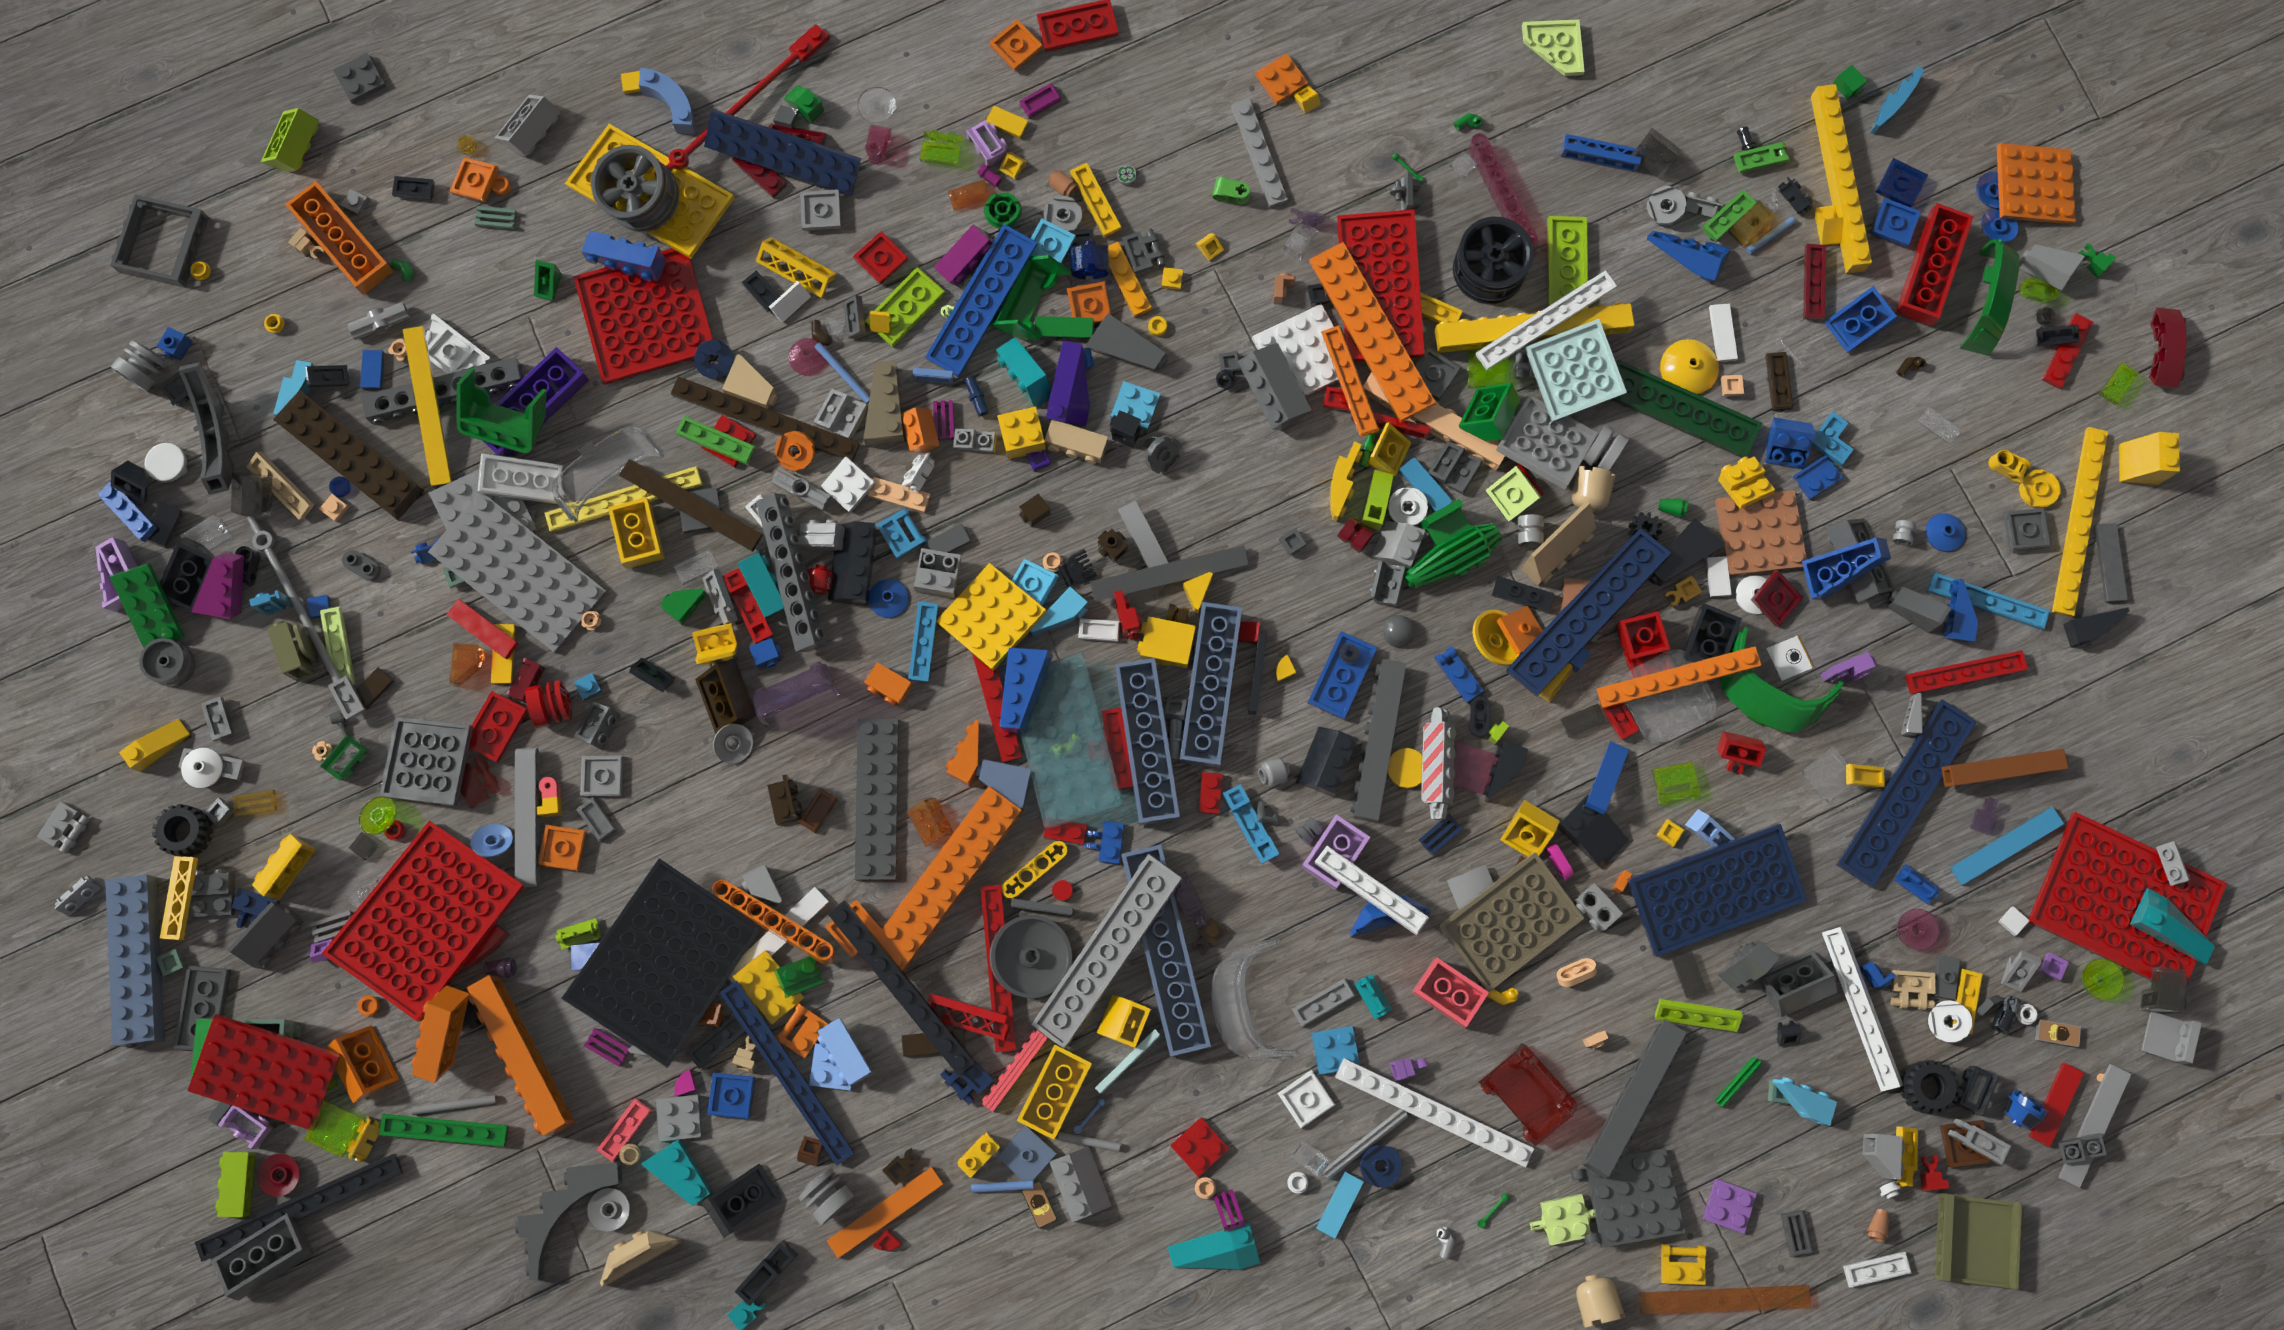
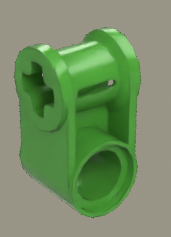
M1218 177L1215 182L1212 198L1220 202L1244 205L1250 199V187L1245 182Z

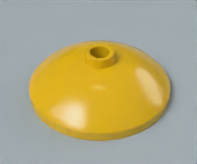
M1686 339L1677 341L1667 348L1661 358L1660 372L1664 380L1700 395L1708 391L1716 382L1719 374V363L1715 353L1706 344L1697 340ZM1690 361H1694L1696 365H1691Z
M1487 610L1480 614L1474 622L1473 638L1481 654L1492 663L1500 666H1510L1520 654L1516 655L1497 623L1499 618L1508 614L1500 610Z

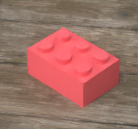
M1436 957L1415 986L1412 994L1460 1027L1466 1028L1489 992Z

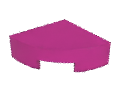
M691 1070L685 1071L677 1079L674 1089L675 1096L697 1090Z

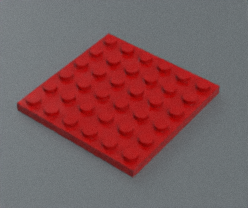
M673 248L662 251L666 264L658 282L654 280L649 282L642 279L639 275L634 274L630 276L623 273L620 269L615 268V270H611L606 267L573 276L603 385L693 360L698 346L706 340L713 339L689 257Z

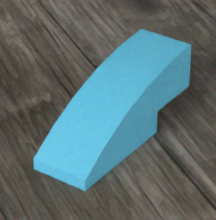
M296 360L292 377H283L273 413L275 416L299 390L306 395L309 393L311 387L307 386L305 367L314 366L312 363Z

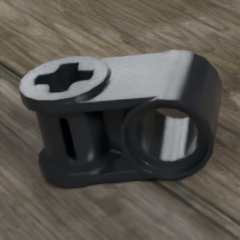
M241 546L235 551V554L244 556L243 583H246L247 586H253L256 581L260 555L257 551L247 546ZM250 553L249 559L245 561L246 554Z

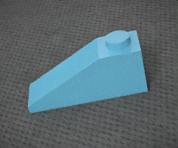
M1069 587L1047 610L1046 615L1032 628L1030 634L1036 636L1071 623L1078 617L1081 619L1088 611V602Z

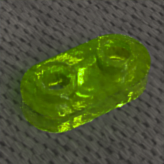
M2026 278L2019 286V292L2023 297L2045 303L2055 301L2060 295V289L2041 279Z

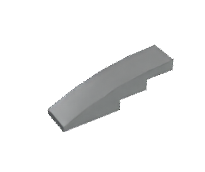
M1134 501L1118 509L1133 543L1136 545L1147 567L1150 568L1168 563L1137 502Z

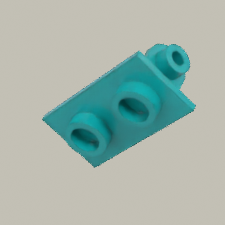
M1372 974L1354 983L1374 1020L1392 1010Z

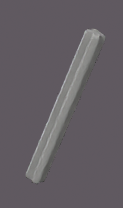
M1401 1108L1324 1168L1322 1170L1323 1175L1327 1179L1335 1176L1408 1118L1406 1111Z

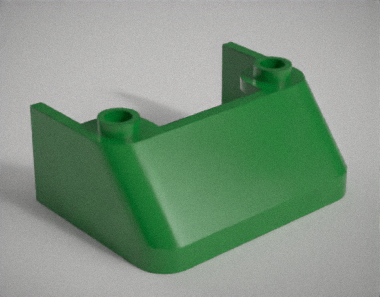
M1050 255L1031 256L992 321L991 326L1022 340H1040L1041 335L1034 331V324L1030 322L1033 312L1043 291L1054 288L1058 283L1059 276L1070 275L1072 271Z
M470 368L457 382V429L465 436L522 453L531 451L546 416V390L542 389L527 406L525 413L490 403L488 392L482 387L475 386V369Z

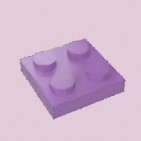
M1714 1179L1702 1219L1745 1234L1757 1193Z

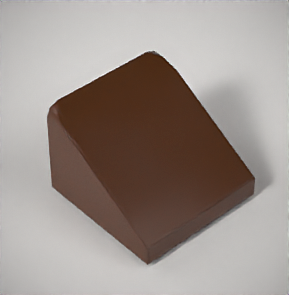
M804 1136L797 1154V1161L817 1166L823 1149L820 1140Z

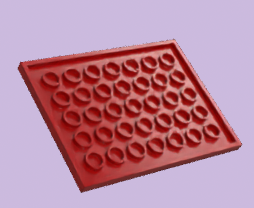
M2072 812L2028 920L2029 923L2178 994H2184L2197 960L2130 925L2146 889L2149 888L2166 897L2206 937L2227 883L2184 863L2187 874L2190 875V880L2170 886L2156 849L2084 815Z
M428 821L322 954L419 1023L425 1015L423 1009L426 1002L434 998L435 994L438 991L440 992L446 985H449L525 886L482 856L477 855L472 849L443 829Z

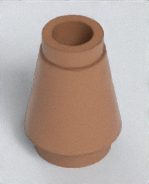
M1882 1209L1876 1210L1867 1229V1237L1869 1239L1884 1243L1885 1239L1888 1238L1889 1212Z

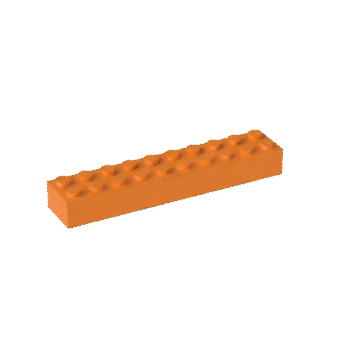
M989 786L876 936V939L903 972L907 970L1022 815L1020 808Z

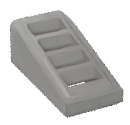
M1916 693L1910 697L1901 736H1917L1923 732L1921 693Z

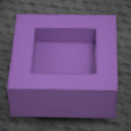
M332 938L311 944L310 958L313 963L329 959L322 952L332 941Z
M2047 953L2039 972L2057 981H2061L2069 962L2052 953Z

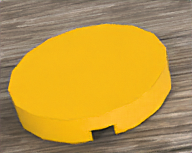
M2040 469L2033 470L2024 476L2025 479L2020 483L2019 491L2021 498L2026 504L2040 509L2047 508L2057 501L2061 488L2059 481L2052 473L2049 474L2045 470Z
M1410 748L1399 749L1394 752L1389 759L1387 771L1391 782L1405 789L1414 788L1421 784L1423 755Z

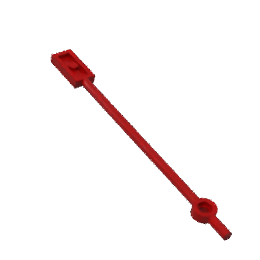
M817 24L811 27L789 47V51L792 54L726 113L733 116L738 113L797 59L804 63L830 40L829 34ZM707 129L684 150L675 149L669 154V163L666 167L670 171L673 169L681 170L688 166V156L705 142Z

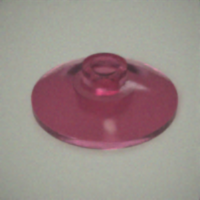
M812 338L797 341L789 351L788 360L790 366L800 375H815L827 363L825 358L815 349V345L818 342ZM805 352L810 353L809 357H804L803 355Z
M1911 909L1900 917L1897 924V932L1899 938L1907 947L1923 950L1931 947L1936 942L1939 935V926L1934 916L1928 911ZM1914 926L1918 928L1917 934L1913 932Z

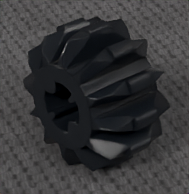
M1640 512L1638 517L1634 516L1632 522L1628 524V527L1632 529L1628 533L1629 535H1634L1639 529H1642L1658 541V535H1661L1663 532L1659 529L1662 523H1656L1658 516L1651 518V512H1648L1646 516L1643 512Z

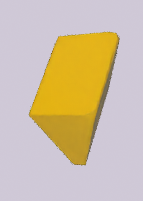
M1309 85L1293 94L1294 99L1305 113L1321 105L1318 93Z
M1007 152L999 170L1016 179L1027 161L1012 152Z
M1212 233L1196 243V246L1208 261L1224 251L1217 236Z
M870 311L871 331L889 333L891 327L890 313Z

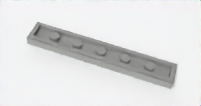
M2109 1064L2076 1138L2101 1133L2103 1138L2129 1081L2130 1073ZM2093 1158L2064 1164L2058 1178L2080 1188Z

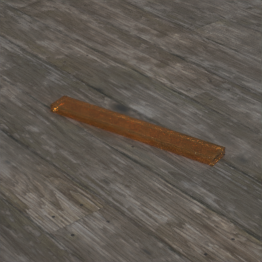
M1807 1284L1639 1292L1640 1314L1642 1315L1811 1307L1809 1285Z

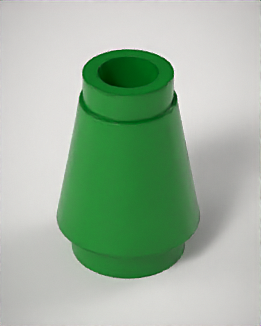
M1684 498L1660 499L1658 510L1677 517L1686 516L1688 501L1684 500Z

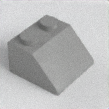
M1386 521L1372 558L1384 561L1389 565L1405 566L1409 570L1425 530L1408 523Z

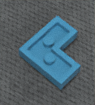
M1832 411L1816 432L1812 446L1841 466L1854 449L1838 438L1848 425V422Z

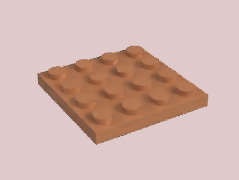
M1795 490L1774 492V494L1742 509L1737 506L1731 497L1717 498L1715 500L1721 539L1725 543L1723 552L1724 556H1727L1729 576L1803 568L1802 561L1807 560Z

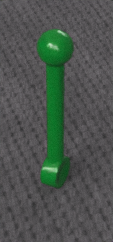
M1398 153L1392 155L1393 160H1397L1409 173H1413L1415 179L1422 182V175H1417L1400 158Z
M1507 1193L1502 1194V1199L1483 1219L1477 1221L1478 1227L1484 1228L1486 1221L1504 1202L1509 1201L1510 1196Z

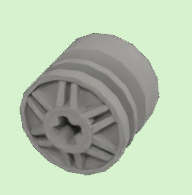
M131 340L129 346L136 351L133 353L125 348L123 351L130 357L128 361L118 357L110 367L140 389L148 392L155 383L149 374L153 373L161 376L162 373L155 368L156 365L164 370L168 365L151 349Z
M832 1168L814 1178L798 1197L800 1202L805 1201L809 1197L811 1198L805 1205L806 1209L815 1204L818 1208L812 1216L820 1226L834 1217L855 1197L847 1185L838 1190L835 1186L841 1180L840 1177L830 1182L829 1179L835 1174Z

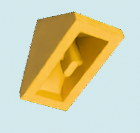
M1211 572L1183 583V589L1196 614L1200 611L1213 577Z

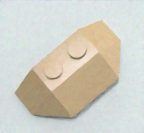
M641 1230L633 1235L634 1239L626 1243L624 1240L614 1246L615 1250L609 1253L600 1281L601 1286H607L682 1243L681 1240L655 1231H647L645 1233L644 1230Z

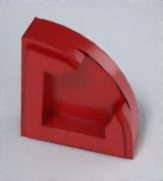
M887 1229L872 1246L878 1250L891 1251L900 1247L903 1243Z

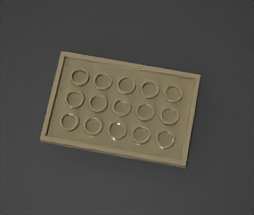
M1533 852L1444 920L1438 927L1482 987L1490 992L1577 925L1584 917L1538 854Z

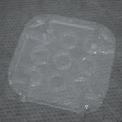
M1674 649L1631 669L1623 675L1621 682L1693 662L1683 659L1684 650ZM1707 682L1626 702L1641 730V736L1652 743L1659 744L1669 742L1708 722L1714 716L1717 704Z

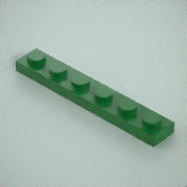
M382 1114L379 1135L506 1147L509 1125Z

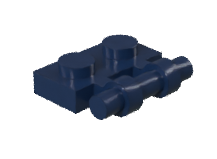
M977 1061L959 1076L956 1072L951 1075L946 1069L940 1074L945 1080L944 1083L948 1087L951 1086L958 1094L957 1097L961 1101L964 1100L968 1105L975 1100L969 1094L973 1089L980 1095L994 1081ZM961 1076L968 1083L965 1088L957 1081L958 1077Z

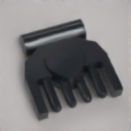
M1085 549L1069 556L1066 565L1065 563L1058 565L1067 586L1074 583L1073 580L1080 583L1097 576L1096 572H1093L1094 568L1083 572L1092 566L1091 563L1084 566V564L1090 561L1089 559L1079 562L1088 556L1085 554Z

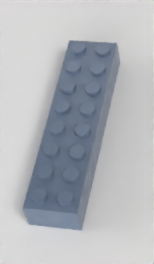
M1202 602L1179 763L1220 768L1242 607Z
M1155 658L1115 664L1139 826L1179 820V808Z
M146 874L105 880L112 1046H131L165 1041L162 972L156 959L161 956L157 877Z

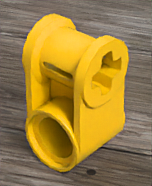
M2009 450L1999 451L1991 456L1988 462L1989 467L1993 471L2017 483L2024 481V474L2031 466L2030 461L2013 454Z

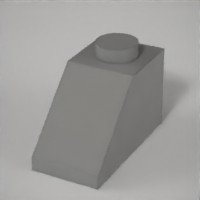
M766 865L742 876L744 879L742 885L746 893H751L755 897L780 905L785 904Z

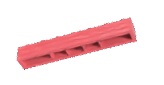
M1038 1030L1032 1032L1029 1036L1031 1038L1029 1042H1025L1021 1047L1023 1048L1021 1053L1018 1052L1015 1055V1061L1013 1063L1010 1062L1006 1067V1073H1002L998 1078V1084H994L990 1089L992 1092L989 1095L986 1094L983 1098V1105L992 1112L995 1111L1048 1039Z

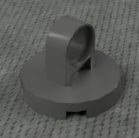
M1163 435L1158 438L1155 436L1149 437L1144 442L1145 460L1148 468L1160 474L1162 471L1168 472L1175 467L1181 457L1179 455L1180 449L1182 450L1180 442L1170 435Z

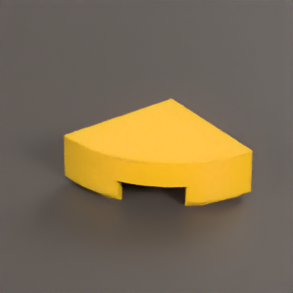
M1288 655L1284 656L1277 665L1276 679L1278 682L1296 674Z

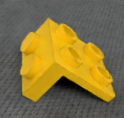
M732 623L692 632L697 650L696 664L709 665L714 662L713 660H729L737 652L738 643Z

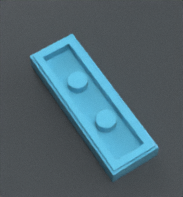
M1344 1171L1316 1229L1334 1239L1336 1238L1363 1184L1362 1180Z

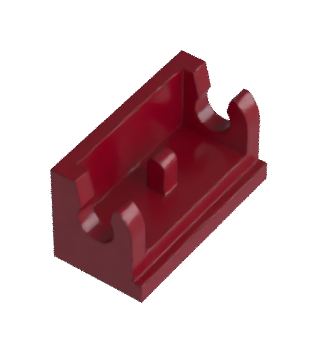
M523 657L522 665L509 691L507 690L505 694L527 704L525 690L527 687L538 684L545 668Z

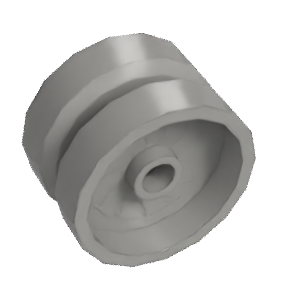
M1605 424L1582 461L1592 466L1600 457L1602 459L1597 468L1610 470L1622 455L1623 448L1629 438L1620 433L1613 442H1610L1609 440L1614 434V429Z

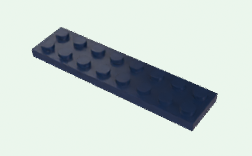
M715 109L710 114L704 147L832 190H839L841 193L852 196L861 158Z

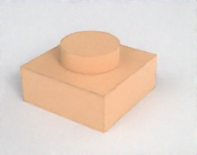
M1725 375L1721 377L1723 397L1742 396L1744 394L1742 375Z
M331 494L319 510L335 522H338L349 509V506Z
M1600 1031L1583 1039L1585 1047L1592 1046L1595 1049L1604 1045L1603 1040L1608 1039L1606 1031Z

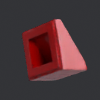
M1240 622L1237 642L1257 645L1260 622Z

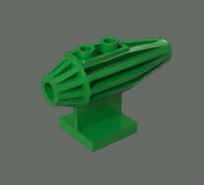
M1460 498L1425 517L1420 527L1428 531L1436 546L1406 571L1407 576H1405L1407 584L1417 589L1451 577L1454 578L1457 575L1461 578L1470 572L1469 568L1473 566L1481 567L1487 563L1486 559L1502 541L1499 530L1493 523L1471 526L1461 510L1463 503Z

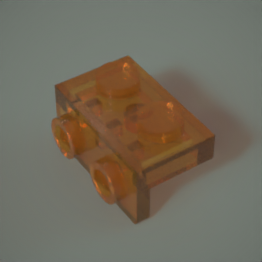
M936 798L925 799L907 811L925 847L953 833L950 822L943 814L941 805Z

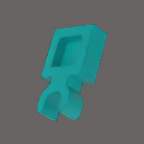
M743 1300L727 1316L738 1330H743L758 1317L754 1311L765 1308L767 1303L764 1302L759 1306L754 1302L749 1306Z

